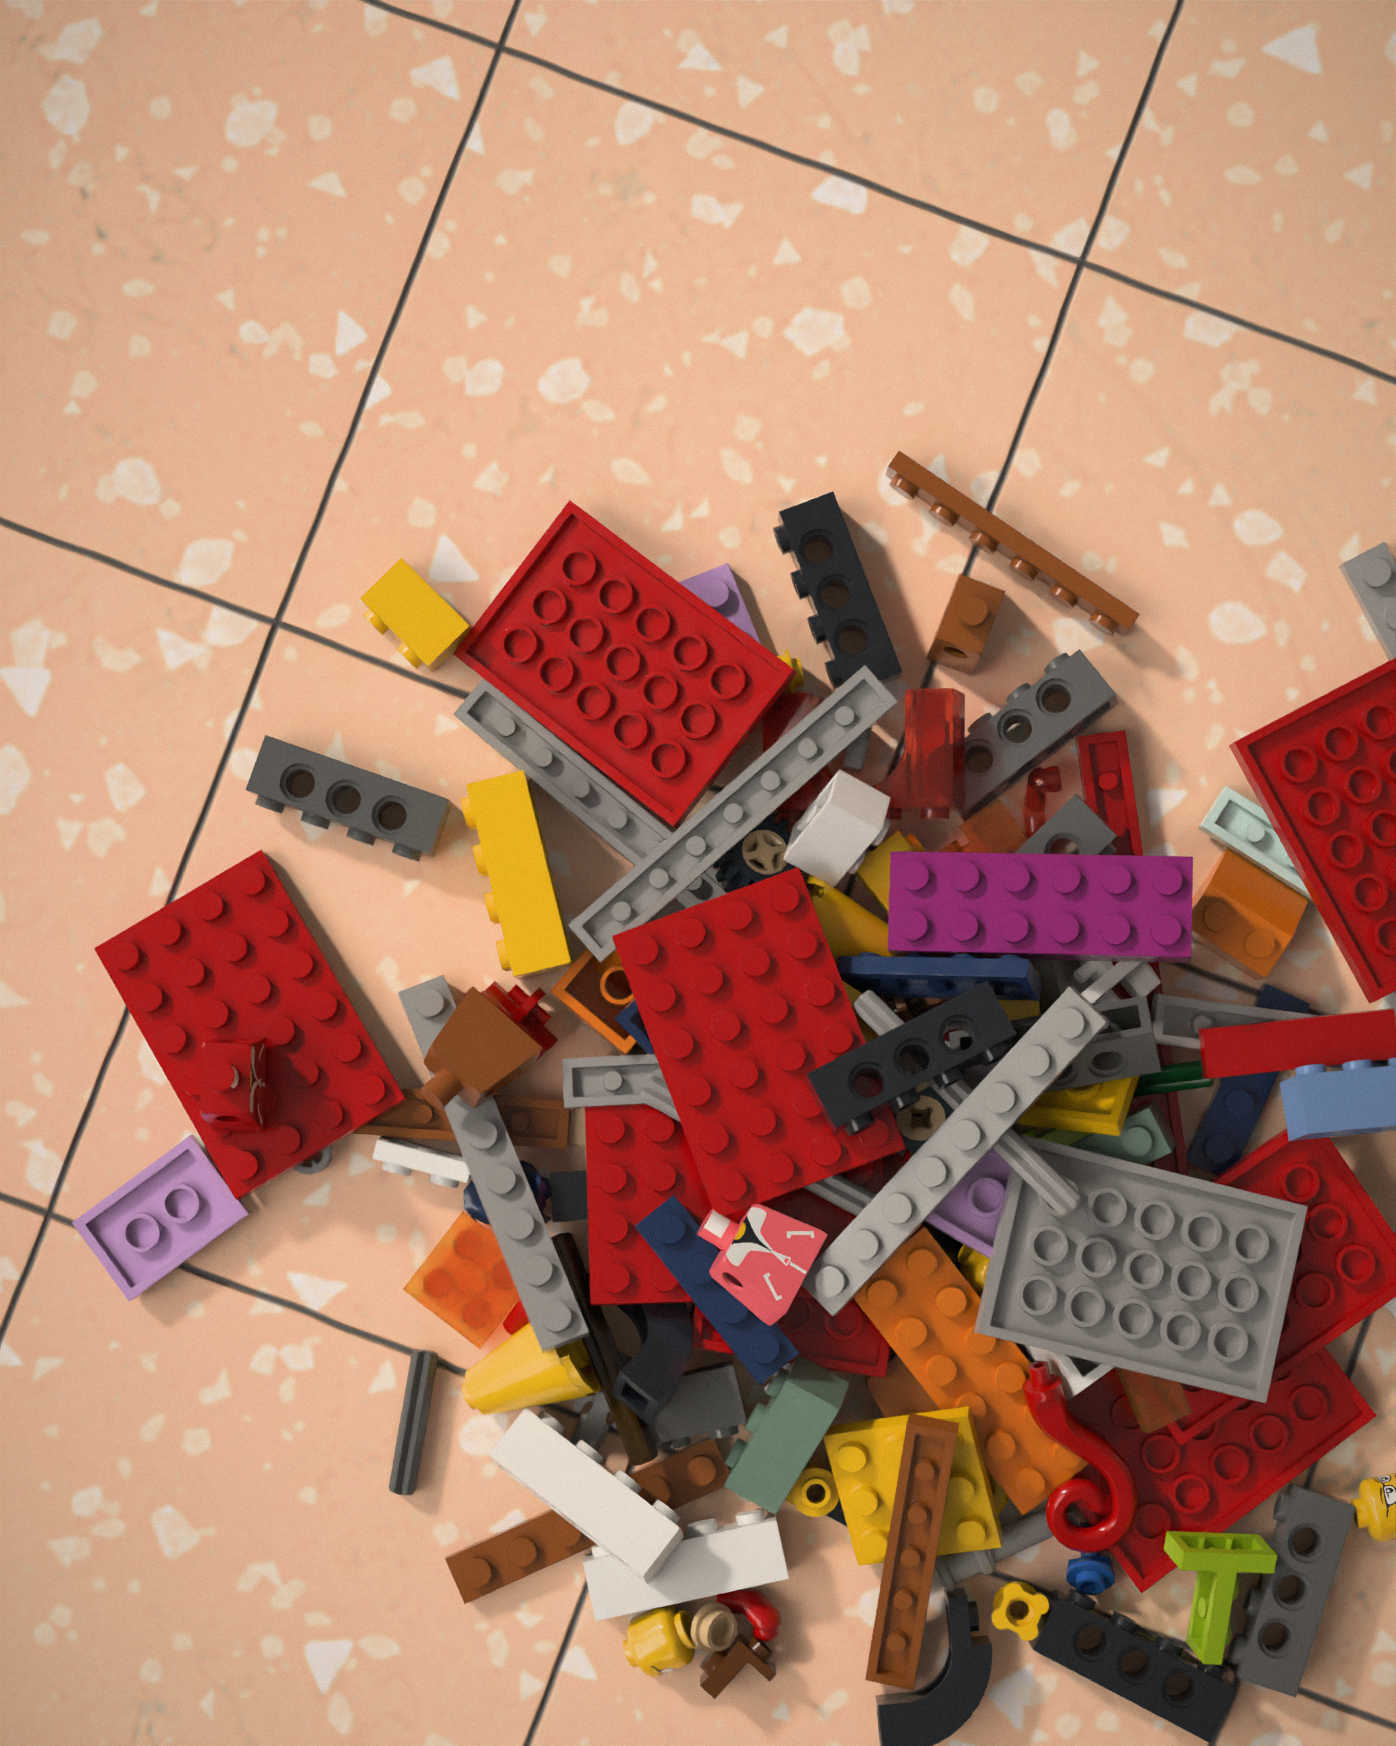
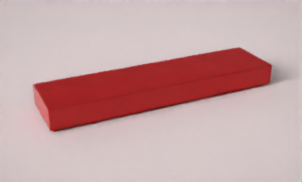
M1390 1008L1198 1029L1203 1078L1206 1079L1294 1070L1301 1066L1313 1064L1331 1066L1357 1060L1370 1059L1377 1061L1396 1057L1395 1009Z

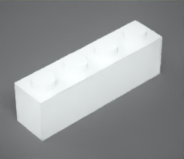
M525 1407L488 1454L494 1464L648 1584L684 1538L681 1528L676 1525L681 1518L660 1500H657L652 1506L641 1498L638 1493L642 1487L621 1470H618L614 1476L599 1465L603 1457L587 1443L580 1440L575 1446L561 1435L565 1430L564 1426L547 1412L542 1410L536 1416Z
M758 1508L736 1514V1522L717 1526L716 1519H706L687 1525L689 1532L683 1533L684 1538L648 1584L598 1545L591 1546L592 1553L584 1555L583 1566L595 1621L789 1579L776 1515H765L764 1508Z

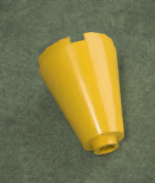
M812 875L804 879L805 884L810 885L808 892L836 966L839 956H857L863 952L876 953L883 957H895L891 956L888 951L887 923L825 881Z
M530 1322L469 1368L465 1373L466 1382L462 1383L461 1386L468 1406L472 1410L478 1409L485 1416L524 1409L525 1407L530 1408L589 1397L602 1390L582 1338L542 1354Z

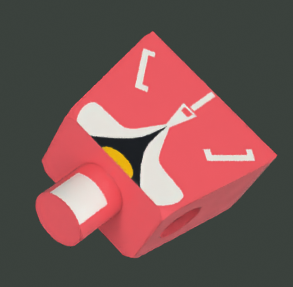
M752 1204L751 1207L747 1208L739 1216L736 1222L712 1209L697 1233L698 1236L721 1249L709 1270L711 1277L769 1326L787 1313L828 1235L820 1229L760 1204Z

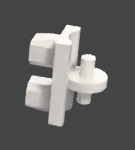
M1079 961L1080 967L1073 973L1075 979L1080 983H1084L1090 977L1095 980L1091 986L1081 993L1092 1005L1119 1001L1120 998L1112 990L1119 983L1132 998L1147 996L1161 983L1147 962H1118L1113 966L1111 961Z

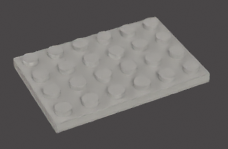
M1019 1135L1081 1197V1202L1068 1216L1063 1217L1012 1167L1010 1168L974 1333L1266 1403L1308 1206L1026 1135Z

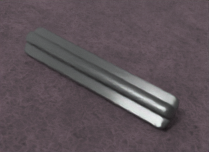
M415 1349L411 1354L388 1487L390 1492L398 1495H413L416 1490L438 1362V1354L430 1350Z

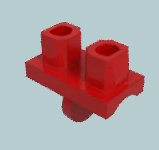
M494 981L485 991L480 992L542 1047L536 1062L558 1042V1039L544 1027L552 1017L539 1005L547 995L541 987L529 996L517 984L507 992Z

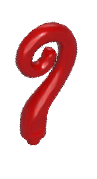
M1032 1362L1028 1366L1030 1378L1022 1384L1025 1402L1030 1415L1048 1438L1098 1469L1106 1478L1112 1496L1110 1510L1101 1522L1087 1527L1076 1526L1068 1520L1066 1514L1071 1504L1077 1501L1084 1502L1090 1511L1097 1513L1104 1509L1105 1498L1103 1491L1096 1483L1087 1479H1069L1058 1485L1048 1497L1045 1507L1047 1526L1058 1542L1070 1550L1081 1553L1105 1551L1116 1545L1129 1532L1134 1522L1138 1502L1134 1476L1128 1464L1113 1447L1073 1417L1067 1404L1062 1379L1058 1375L1050 1374L1048 1362Z

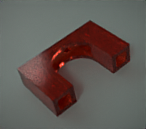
M954 688L905 689V745L902 757L894 771L886 779L871 786L891 797L885 818L890 821L902 820V812H920L921 820H949L950 811H964V693ZM811 692L782 693L763 717V754L824 701V698ZM825 766L773 812L778 814V822L789 821L790 823H797L834 777L828 766Z

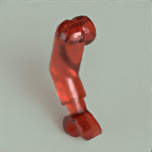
M1040 766L1034 768L1029 773L1023 803L1025 840L1031 838L1047 822L1045 812L1046 792L1056 793L1062 790L1058 766H1050L1042 769Z

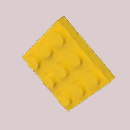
M970 1406L916 1413L917 1415L959 1423L937 1556L1002 1548L1004 1537ZM909 1415L831 1425L823 1436L858 1566L884 1563Z

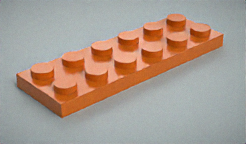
M921 1224L853 1298L940 1410L970 1406L985 1467L1024 1516L1047 1498L1058 1485L1071 1479L1089 1463L1048 1438L1036 1425L1028 1410L1022 1389V1384L1030 1378L1028 1366L1031 1363L1014 1342L974 1333L981 1299L926 1227Z

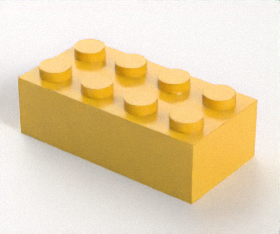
M524 770L466 784L469 796L460 798L467 827H470L471 831L477 829L480 844L472 846L478 873L482 877L489 876L492 892L485 893L484 899L490 922H493L494 925L499 923L501 925L504 940L496 941V948L502 970L506 972L512 970L513 977L523 979L571 967L574 963V958L528 776Z

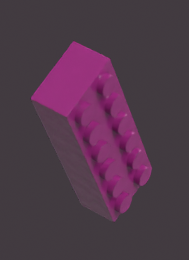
M891 851L888 951L891 956L904 957V955L909 953H919L928 957L951 958L955 954H967L976 958L999 959L1003 955H1016L1030 960L1190 963L1192 950L1193 857Z

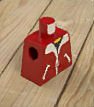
M214 1038L203 1042L201 1048L200 1115L213 1131L264 1132L267 1038Z

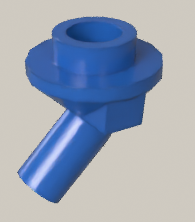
M1089 1522L1079 1523L1081 1527L1091 1526ZM1100 1552L1081 1553V1558L1068 1561L1066 1581L1082 1594L1097 1595L1102 1593L1115 1583V1572L1111 1558L1100 1556Z

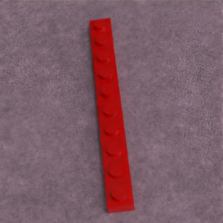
M1121 730L1077 736L1075 741L1083 798L1117 834V837L1111 842L1117 848L1112 855L1143 856L1126 731ZM1111 961L1113 966L1118 963L1117 961ZM1147 962L1161 981L1159 962ZM1162 982L1146 996L1150 1012L1153 993L1163 994ZM1120 983L1112 989L1120 1000L1132 998ZM1156 1043L1160 1066L1173 1064L1171 1045ZM1177 1091L1132 1097L1128 1112L1156 1100L1177 1141V1145L1171 1153L1145 1166L1189 1176Z

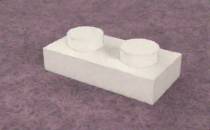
M381 1136L376 1141L372 1159L383 1161L382 1169L406 1176L411 1175L412 1169L430 1173V1182L451 1188H458L459 1181L468 1183L471 1180L462 1155L388 1136Z

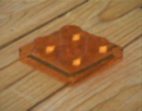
M462 1211L403 1288L405 1292L479 1349L482 1348L520 1298L494 1233L465 1211Z

